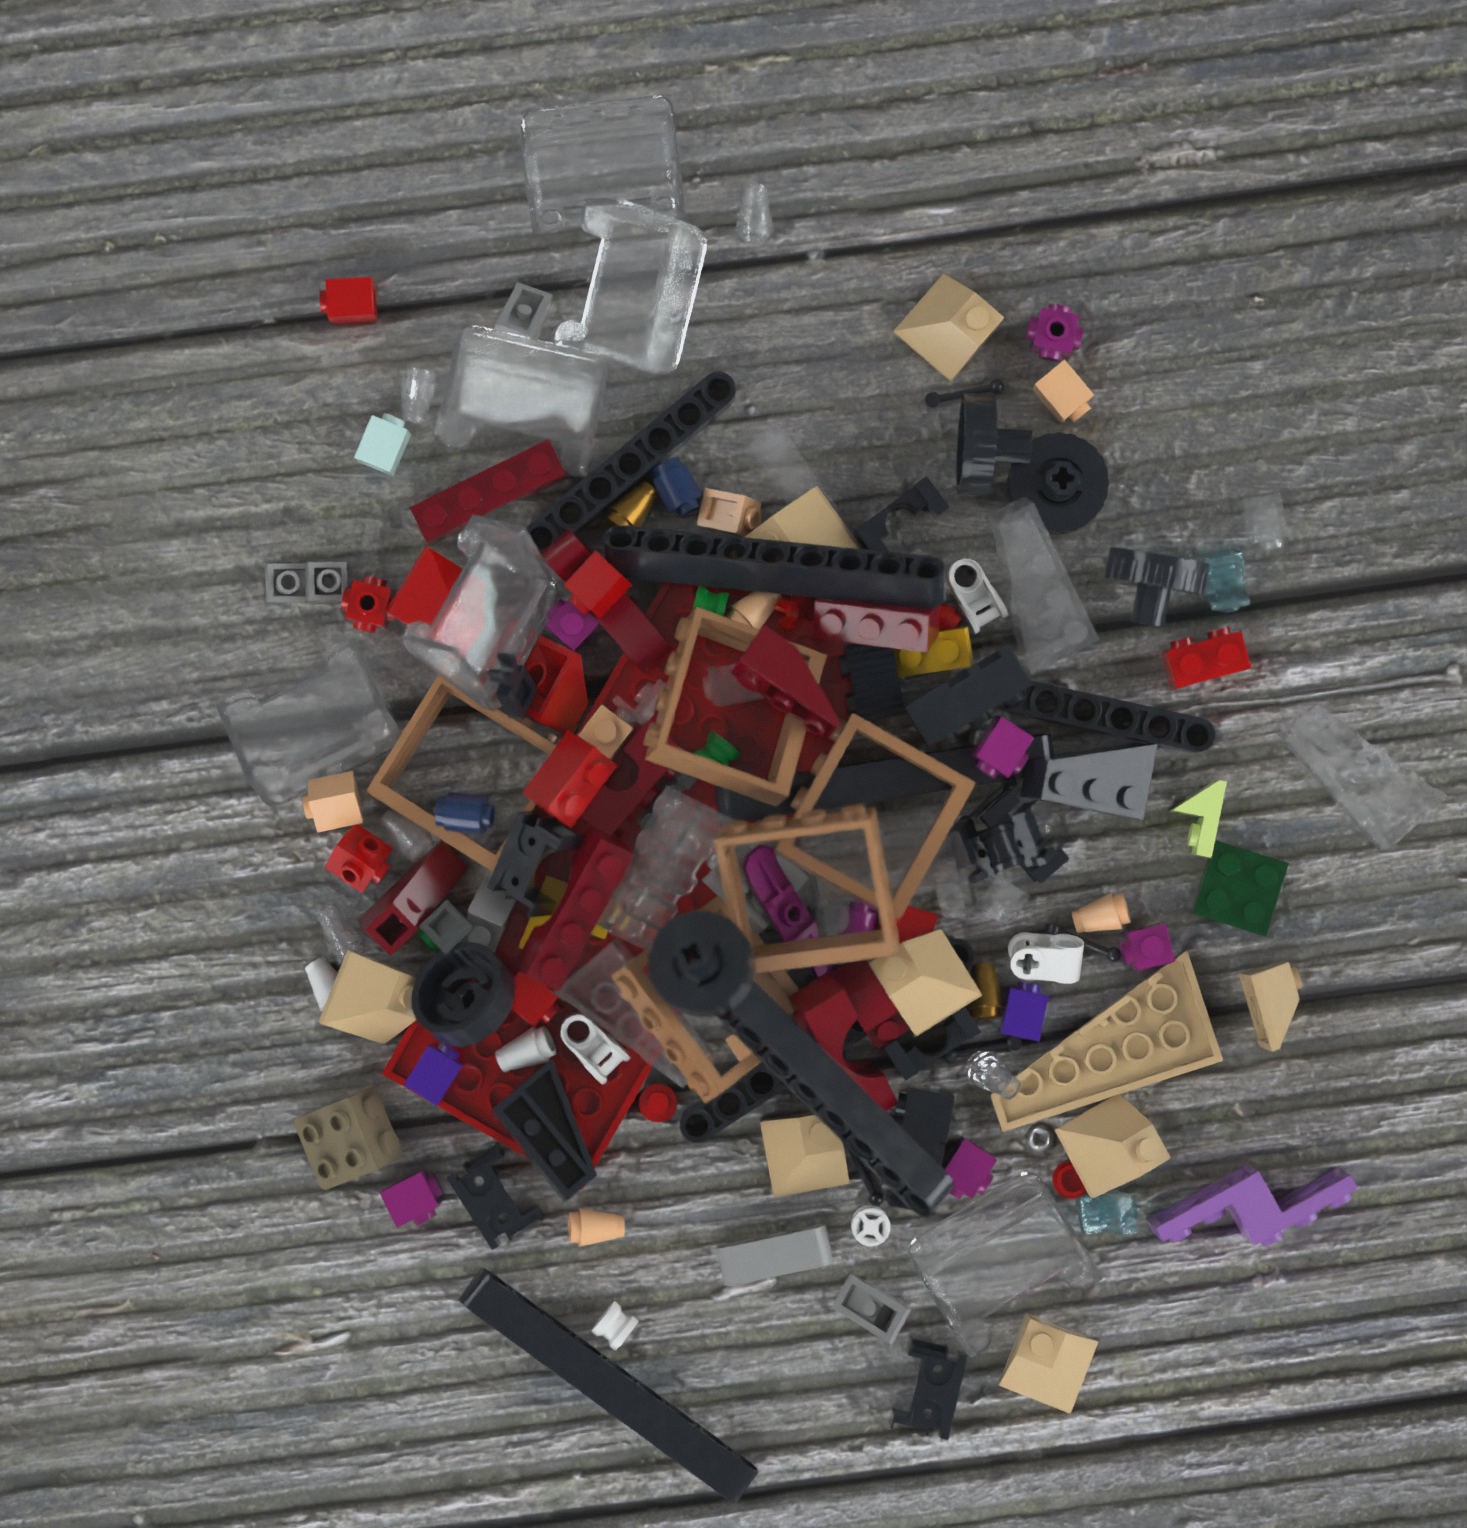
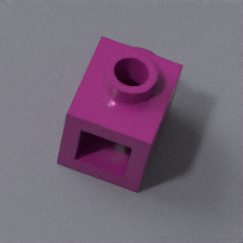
M562 599L558 600L546 614L550 620L545 626L570 650L576 653L601 627V624L590 613H587L585 616L569 600L567 602Z
M994 716L970 756L978 760L975 767L989 777L995 779L998 774L1003 777H1010L1012 772L1018 774L1024 767L1029 757L1025 752L1034 737L1005 718Z
M1157 923L1123 932L1125 941L1120 942L1125 964L1131 963L1133 970L1138 971L1175 962L1165 923Z
M961 1136L942 1166L954 1183V1188L949 1194L959 1200L963 1194L973 1199L976 1193L983 1195L994 1178V1175L989 1172L997 1161L993 1155Z
M424 1168L383 1189L379 1194L398 1228L411 1220L417 1226L435 1217L437 1214L434 1209L442 1203L439 1196L443 1195L444 1192L435 1174L433 1173L428 1176Z

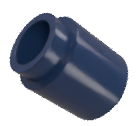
M679 457L672 458L651 470L655 478L652 482L669 514L677 512L678 516L682 517L700 507L697 501L703 495L687 464H682Z
M449 792L447 796L440 795L435 806L436 826L444 827L445 831L483 835L487 827L491 828L493 826L495 806L494 804H489L487 796Z

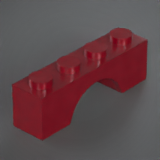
M549 439L409 508L426 542L432 546L465 530L483 516L509 503L533 496L568 478Z
M593 826L589 827L580 849H577L572 858L571 876L561 902L544 924L534 927L516 959L525 976L560 991L635 856L623 841Z
M827 972L788 997L794 1010L790 1017L885 1112L898 1104L886 1076L868 1058L856 1061L844 1060V1039L850 1027L857 1020V1015L845 990Z

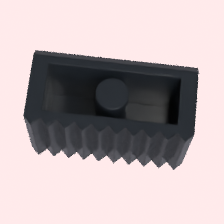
M864 644L844 646V654L838 655L841 677H849L851 692L845 693L848 715L850 716L854 713L866 721L905 714L894 648Z

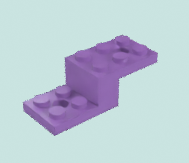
M1246 1164L1148 1218L1147 1222L1153 1233L1160 1240L1165 1242L1170 1239L1171 1243H1175L1189 1236L1192 1233L1190 1227L1204 1220L1205 1224H1210L1226 1215L1224 1208L1227 1207L1243 1237L1255 1246L1261 1243L1265 1247L1281 1239L1284 1236L1281 1231L1294 1224L1299 1228L1314 1221L1318 1217L1316 1212L1329 1205L1331 1209L1347 1203L1352 1199L1350 1193L1357 1190L1358 1187L1350 1174L1335 1168L1275 1201L1260 1172Z

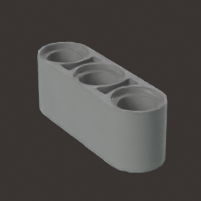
M826 1224L800 1227L726 1243L716 1247L724 1286H734L819 1268L834 1262Z

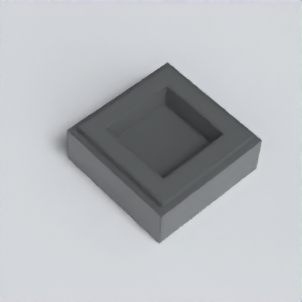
M448 900L419 925L424 933L445 954L474 928Z

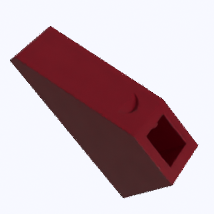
M763 624L730 673L737 677V681L745 689L753 692L757 691L769 699L770 704L776 710L785 714L790 713L800 720L807 731L828 739L841 724L840 720L798 648Z
M440 840L358 919L360 925L392 956L420 929L419 925L432 914L468 866Z

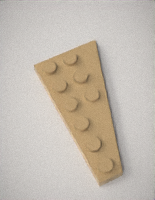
M1184 950L1175 957V962L1162 966L989 1095L1001 1131L1005 1132L1223 1061L1188 951Z

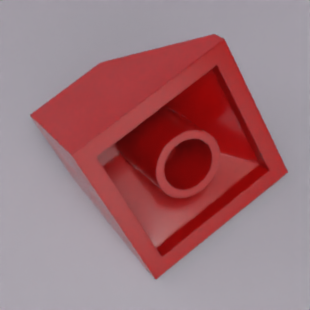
M425 546L385 611L462 659L483 626L485 583L435 550Z
M530 630L516 657L517 665L525 666L538 688L525 715L564 735L568 730L573 733L588 705L581 655Z

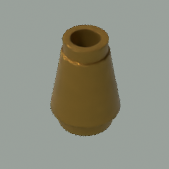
M641 480L638 485L634 486L607 508L609 513L604 519L611 528L622 525L641 527L659 494L652 485Z
M973 964L971 978L982 996L969 1003L967 1010L971 1011L973 1020L1002 1018L1001 1009L1005 1008L995 971V964Z

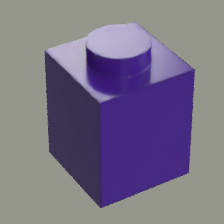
M1018 981L1017 988L1007 986L1004 1001L1005 1008L1002 1010L998 1032L1034 1041L1040 1040L1049 997L1046 994L1040 993V985Z
M431 1043L404 1083V1086L437 1106L465 1064L458 1060L461 1053L447 1044L440 1043L439 1046Z

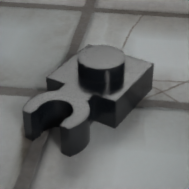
M498 652L496 657L500 662V670L489 668L488 676L492 682L499 683L495 695L509 718L523 720L538 688L525 666L517 665L514 655Z

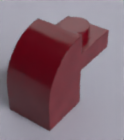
M866 959L848 961L829 973L845 990L857 1015V1020L877 1050L910 1030Z

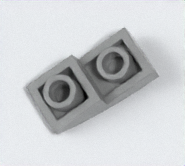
M347 562L266 564V603L342 601L344 590L347 587Z

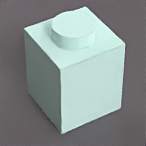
M387 413L383 414L382 419L372 415L354 458L359 463L394 477L411 436V433L403 428L405 421Z

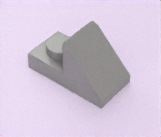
M517 282L496 322L493 336L511 344L534 350L553 294Z
M484 876L467 911L468 916L466 919L474 928L459 943H479L495 953L517 899H505L508 890L491 891L488 889L487 886L491 878Z
M849 1274L832 1306L839 1313L893 1345L911 1311L901 1299L885 1294L853 1274Z

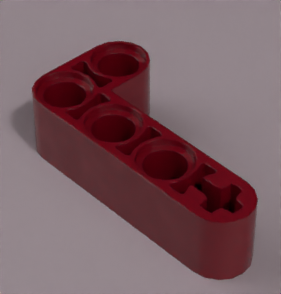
M570 529L565 531L540 553L546 563L565 583L593 554ZM626 592L601 619L590 610L593 616L643 673L673 648Z

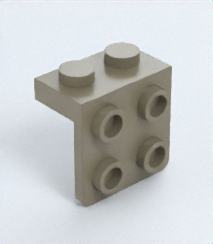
M375 1085L303 1115L294 1122L320 1187L325 1190L376 1171L404 1157L399 1139L392 1128L384 1103L379 1097Z

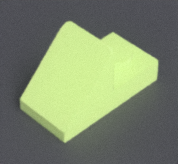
M1213 781L1169 810L1199 817L1197 824H1191L1188 833L1187 845L1193 846L1191 855L1212 858L1227 784L1226 781Z

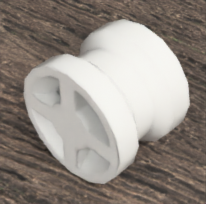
M864 1205L853 1214L851 1230L856 1240L861 1244L877 1246L888 1237L890 1221L885 1211L880 1207Z
M614 1301L594 1325L591 1332L595 1336H603L607 1339L609 1347L616 1351L635 1328L639 1320L634 1316L625 1315L621 1311V1306Z

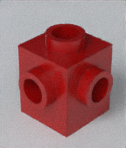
M365 575L363 582L353 580L352 587L345 588L341 601V610L346 611V619L354 622L353 629L376 633L377 627L387 629L389 621H395V617L385 611L396 593L393 589L386 587L387 580ZM366 596H372L375 601L374 607L370 610H364L361 607L362 600Z
M359 824L353 825L338 842L324 868L363 894L372 881L379 885L388 873L391 865L386 863L394 848Z

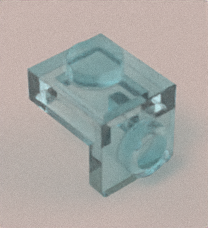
M1237 548L1201 554L1202 562L1210 564L1205 597L1211 609L1220 612H1233L1238 610L1240 606L1250 605V596L1245 589L1243 554L1241 550Z
M1112 1189L1094 1198H1090L1089 1194L1076 1198L1082 1234L1091 1235L1106 1230L1125 1237L1138 1233L1136 1226L1138 1211L1131 1195Z

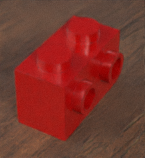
M1225 627L1207 632L1209 640L1194 644L1193 638L1188 637L1170 642L1171 650L1161 653L1171 691L1251 669L1242 631L1231 633L1230 627Z
M568 730L523 790L522 794L544 812L571 829L600 788L606 783L617 765L595 746Z

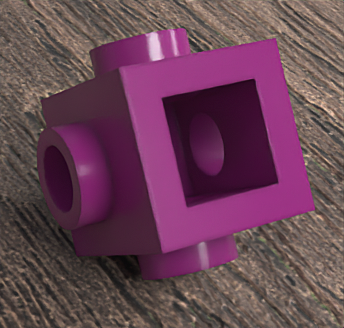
M1049 304L1048 308L1041 307L1037 317L1031 316L1028 324L1026 339L1032 340L1030 352L1038 353V358L1051 362H1061V358L1068 359L1072 349L1079 350L1084 327L1077 326L1079 315L1072 314L1070 307L1060 304ZM1050 326L1062 327L1064 330L1063 335L1058 337L1052 335Z

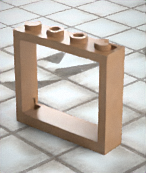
M696 607L687 618L682 617L677 626L675 639L680 641L676 653L672 652L665 667L664 673L670 676L666 688L662 687L655 701L654 709L658 710L659 713L656 724L653 722L650 724L644 739V745L649 746L645 760L777 806L789 795L806 732L802 722L790 713L785 715L767 781L666 745L697 635L744 652L759 631L753 627ZM789 641L798 648L819 684L827 655Z
M439 673L366 792L493 872L508 836L496 854L464 833L445 831L444 827L436 826L433 813L394 790V785L451 694L549 755L561 739L552 733H549L546 739L534 732L537 724L526 717L523 720L509 718L507 714L502 712L503 707L499 700L487 693L481 699L469 692L473 684L454 673L451 679H448ZM529 800L523 811H538L541 813L542 809Z
M852 713L847 722L841 718L839 719L841 724L829 737V739L835 742L829 754L826 755L821 752L812 766L810 773L816 777L809 789L801 786L791 804V807L796 809L792 819L801 818L803 813L812 810L855 732L953 786L891 897L895 920L898 921L976 783ZM796 837L772 840L777 843L773 851L776 855L879 913L876 893L793 846L792 844Z
M850 805L842 808L841 812L825 814L824 810H812L803 813L801 818L786 819L784 815H775L763 819L762 823L747 825V821L738 820L726 823L724 828H720L714 842L728 916L751 943L755 955V973L896 956L899 937L876 808L864 809V805ZM864 828L882 930L754 946L735 845Z
M719 896L698 910L717 912L729 918L727 905ZM751 928L754 946L766 945ZM650 946L614 973L611 978L622 991L620 994L622 998L629 1001L639 1014L644 1028L653 1033L661 1043L667 1059L677 1065L687 1078L689 1088H694L706 1103L729 1088L759 1064L761 1060L752 1052L723 1076H720L641 970V968L648 964ZM785 970L755 973L754 981L790 1016L794 1010L788 997L797 992L799 988Z

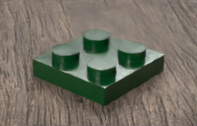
M1215 840L1212 858L1207 859L1191 914L1266 937L1289 863Z

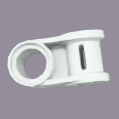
M961 559L949 566L945 578L947 586L957 601L959 610L964 616L966 623L974 634L979 633L980 627L997 617L1005 618L1009 615L997 591L991 586L981 566L976 561ZM959 566H967L973 571L974 581L969 587H961L955 581L954 573ZM990 605L989 609L980 613L979 615H976L977 611Z
M1022 932L1014 935L1009 941L1008 954L1011 958V970L1017 977L1025 980H1047L1064 984L1079 981L1084 941L1081 938L1070 934L1050 935Z
M580 1011L572 1012L562 1022V1040L601 1084L608 1081L606 1076L623 1060L628 1061L631 1059L628 1052L587 1013ZM576 1020L584 1021L590 1030L587 1038L579 1041L572 1039L567 1032L569 1024ZM609 1053H612L602 1064H599Z

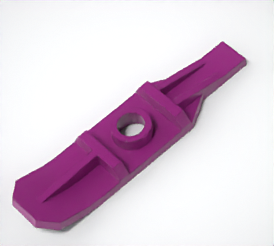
M762 844L757 845L745 855L742 869L752 892L783 942L818 938V926L781 869L773 852V847ZM790 907L795 912L794 921H791L788 917ZM830 964L809 966L816 979L826 972L829 974L834 971Z

